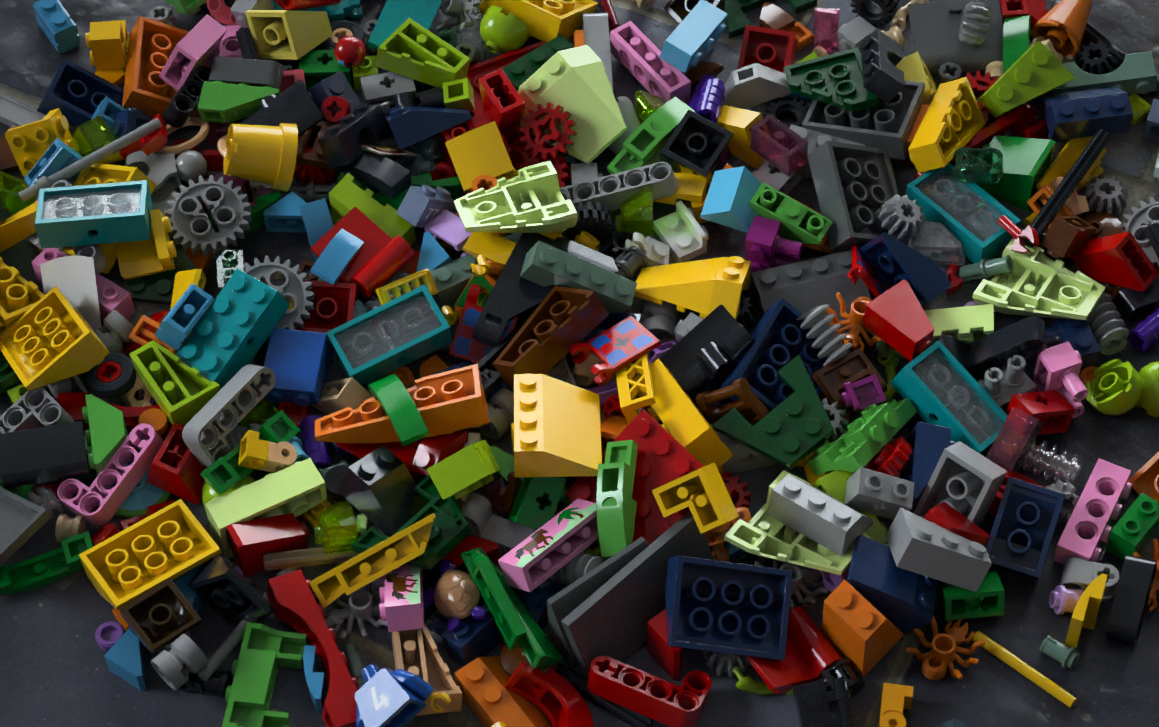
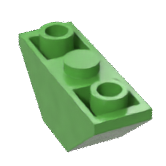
M762 182L749 203L757 216L781 222V237L803 242V244H820L833 223L830 219Z
M89 394L85 395L87 406L82 407L85 424L89 423L90 428L85 430L88 447L92 446V452L88 453L90 469H96L99 475L127 438L128 430L121 410Z

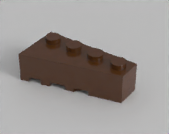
M554 286L494 361L493 365L506 385L514 388V374L545 375L569 353V346L582 341L609 314L595 291Z

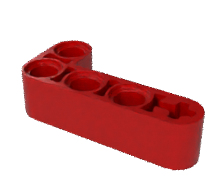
M598 656L592 660L587 687L591 693L670 727H695L707 706L712 685L711 677L702 671L689 672L681 686H678L608 656Z

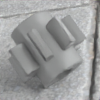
M158 6L149 11V19L171 26L178 25L176 15H173L171 8L167 9L166 7Z
M1057 480L1056 484L1046 486L1047 489L1066 494L1059 516L1064 518L1065 514H1069L1074 510L1080 498L1074 493L1076 487L1069 482L1064 484L1060 480Z

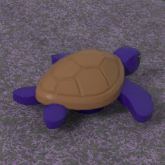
M449 559L442 560L439 563L441 577L435 586L428 588L424 592V611L435 603L437 610L442 615L450 618L447 628L451 633H454L461 627L463 618L470 615L475 620H481L486 618L487 615L483 607L477 606L481 593L468 570L465 572L457 570V567Z

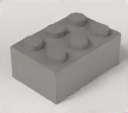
M959 441L944 449L914 514L924 518L929 509L945 501L980 527L1008 471Z

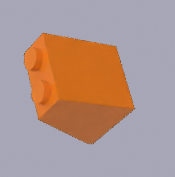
M845 579L824 600L822 632L843 659H849L852 663V668L863 678L904 636L886 616Z

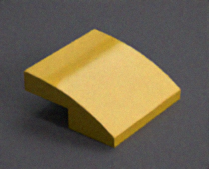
M495 121L445 142L464 192L472 189L473 180L480 175H491L498 178L514 172L513 165Z
M1101 574L1095 578L1079 598L1071 618L1065 642L1066 646L1077 648L1082 627L1094 630L1108 575Z

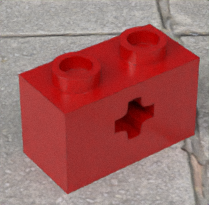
M1050 390L1013 394L1006 414L1015 423L1013 427L1023 437L1031 435L1038 420L1044 423L1038 435L1066 432L1076 409L1059 392Z

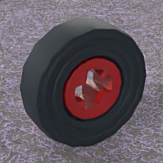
M111 352L105 356L99 365L86 372V382L91 392L97 397L108 400L115 399L127 394L133 388L136 382V372L129 357L122 353Z

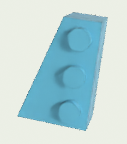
M700 0L665 40L659 58L684 73L693 66L696 67L699 61L714 49L717 40L725 32L727 25L724 22L728 14L709 2Z

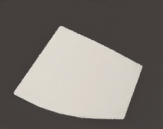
M81 255L64 256L40 264L44 295L57 286L77 307L91 327H102L93 257Z

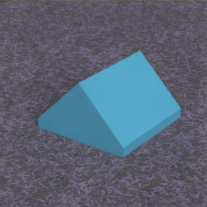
M745 166L715 171L700 218L748 233L756 215L749 203L762 183Z

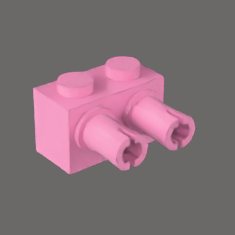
M1068 341L1047 348L1038 354L1033 382L1037 386L1036 392L1050 390L1059 392L1076 409L1072 417L1076 418L1084 412L1083 409L1085 408L1080 401L1087 397L1088 390L1079 378L1082 366L1081 355L1077 350L1074 351Z

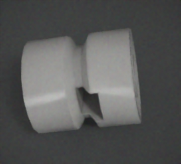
M648 300L642 305L641 325L652 333L660 343L670 340L675 341L676 305L666 301L660 305Z
M113 309L103 320L104 326H97L94 332L110 353H122L124 351L123 345L132 343L128 336L134 329V326Z
M505 388L498 390L489 399V403H487L490 423L478 427L485 436L492 440H498L509 430L511 423H514V393Z
M182 634L170 644V651L163 650L151 660V664L156 672L175 691L189 680V673L196 674L208 664L204 653L186 634Z

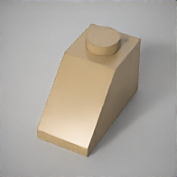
M353 377L327 382L319 404L310 405L324 413L332 414L347 407L352 408V410L357 409L364 403V400L373 396Z

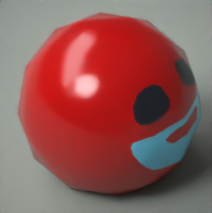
M346 36L341 38L336 44L334 55L336 61L341 66L354 68L364 61L366 50L359 38Z

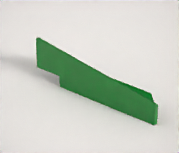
M479 547L461 553V557L509 649L521 647L530 665L538 670L562 662L563 657L512 588L505 584L503 576L484 550Z

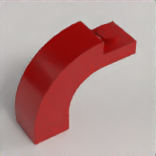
M522 661L508 678L505 688L539 707L550 720L552 727H594L591 712L582 696L565 678L549 668L546 673H543Z

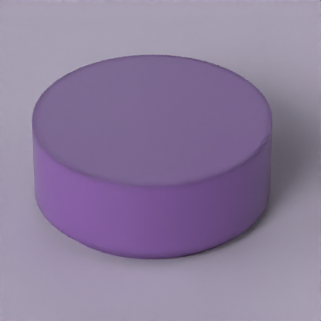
M114 621L101 624L95 632L98 647L108 652L125 631L121 624Z

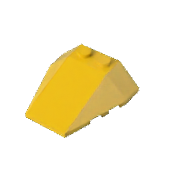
M731 256L729 258L719 257L644 267L641 269L636 280L637 286L634 296L660 305L664 301L677 305L676 310L686 312V308L699 312V317L705 319L719 305H723L736 320L739 314L742 290H748L750 285L751 261H746L738 256Z

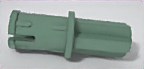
M1009 255L991 260L983 258L981 262L960 267L959 276L964 279V282L981 278L989 280L994 275L1013 272L1014 265Z

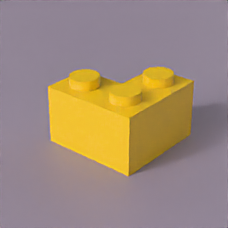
M126 20L90 22V33H86L85 40L87 48L92 50L90 51L91 66H95L96 71L121 69L126 72L129 43Z
M715 462L652 490L663 517L689 507L701 534L739 517Z

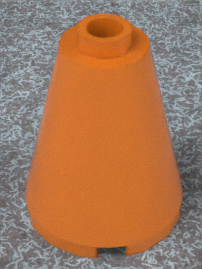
M1061 0L1035 23L1031 32L1032 39L1040 36L1046 40L1050 39L1057 53H1060L1063 57L1068 55L1074 57L1080 48L1092 8V0Z

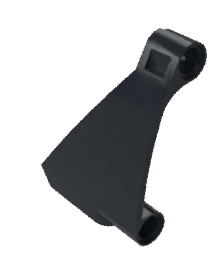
M522 233L473 330L472 338L489 346L496 347L510 320L539 306L554 286L572 288L564 285L543 287L520 277L526 253L538 241L618 274V268L614 259L564 237L551 239L540 233Z

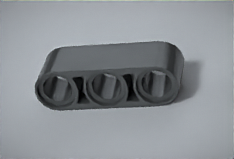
M215 57L208 82L223 81L227 84L237 85L239 83H246L256 87L272 86L280 90L284 66L278 62L268 60Z

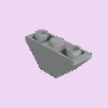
M754 63L730 73L724 84L726 90L724 94L725 99L722 104L746 109L759 106L764 102L779 97L783 98L793 92L789 89L784 73Z

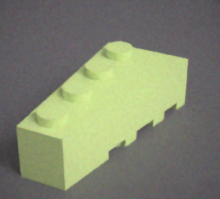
M994 304L924 310L935 329L932 339L933 344L938 337L949 335L954 336L967 345L994 333ZM884 340L878 342V356L889 358V353L887 352L889 349L900 359H907Z
M311 458L295 462L290 467L276 473H270L251 484L242 485L237 490L226 495L217 496L210 502L205 503L211 537L220 548L222 556L229 559L233 557L227 525L293 513L295 517H298L327 499L326 486Z

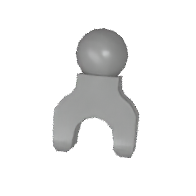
M141 150L129 154L125 161L126 166L137 167L156 184L151 196L152 204L165 200L174 189L180 188L179 185H182V180L189 183V179H191L195 183L199 181V176L204 177L207 171L206 159L195 150H186L177 158L174 152L169 154L153 152L147 156Z

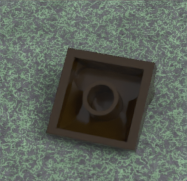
M171 578L119 609L130 631L141 640L151 654L202 623L201 617Z

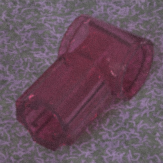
M814 7V48L822 46L828 54L836 49V31H838L840 8Z

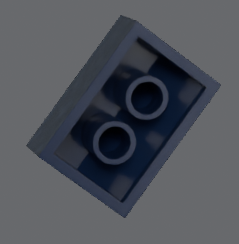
M1118 87L1040 96L1050 138L1053 141L1091 137L1100 129H1104L1110 134L1129 131L1133 110L1127 92Z

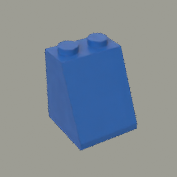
M280 328L273 329L269 339L264 367L271 368L274 371L276 381L274 387L263 399L272 403H281L282 401L294 402L300 406L319 404L334 362L326 333Z

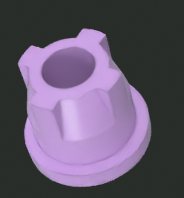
M1057 585L1055 590L1050 593L1049 605L1057 615H1063L1064 612L1073 613L1082 595V590L1066 589L1064 585Z

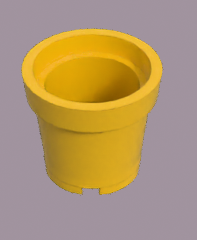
M280 123L279 126L230 124L225 144L227 152L223 162L224 175L269 184L272 189L287 192L292 183L298 147L297 125Z

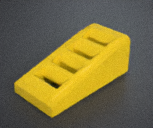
M430 270L418 271L376 289L375 291L381 305L392 301L388 290L392 291L394 299L402 296L398 286L401 287L403 294L410 292L411 288L408 282H411L413 290L425 284L432 296L438 294Z

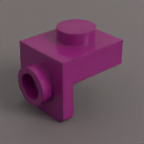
M876 374L854 383H845V392L841 393L846 408H852L854 414L862 412L872 404L880 405L886 402V397Z

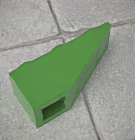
M204 81L198 111L202 121L230 123L252 115L259 109V104L265 97L272 94L279 95L280 90L272 86L256 87L246 83H239L237 85L227 84L223 81Z

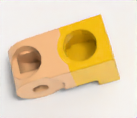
M248 430L240 440L238 466L276 473L290 467L297 458V451L291 443L279 442L276 444L260 440V432Z

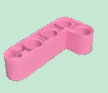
M146 423L137 425L90 487L76 479H67L59 485L58 497L73 513L84 516L85 520L92 525L103 526L107 524L150 468L163 444L162 438L151 425ZM134 460L131 465L127 466L130 461ZM117 483L114 488L109 489L112 484ZM78 492L77 496L71 499V497ZM99 506L95 512H92L95 507Z

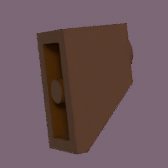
M1076 215L1056 216L1041 245L1047 248V253L1056 259L1071 258L1096 233L1097 228Z

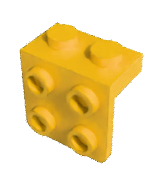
M59 108L49 111L42 120L9 129L5 133L7 142L24 177H26L56 138L79 153V146L69 132L68 121L62 115Z
M160 208L149 210L151 218L150 240L115 243L120 274L124 280L175 269L173 257H176L177 253L174 242L169 240L168 234L172 232L171 223L168 216H163Z

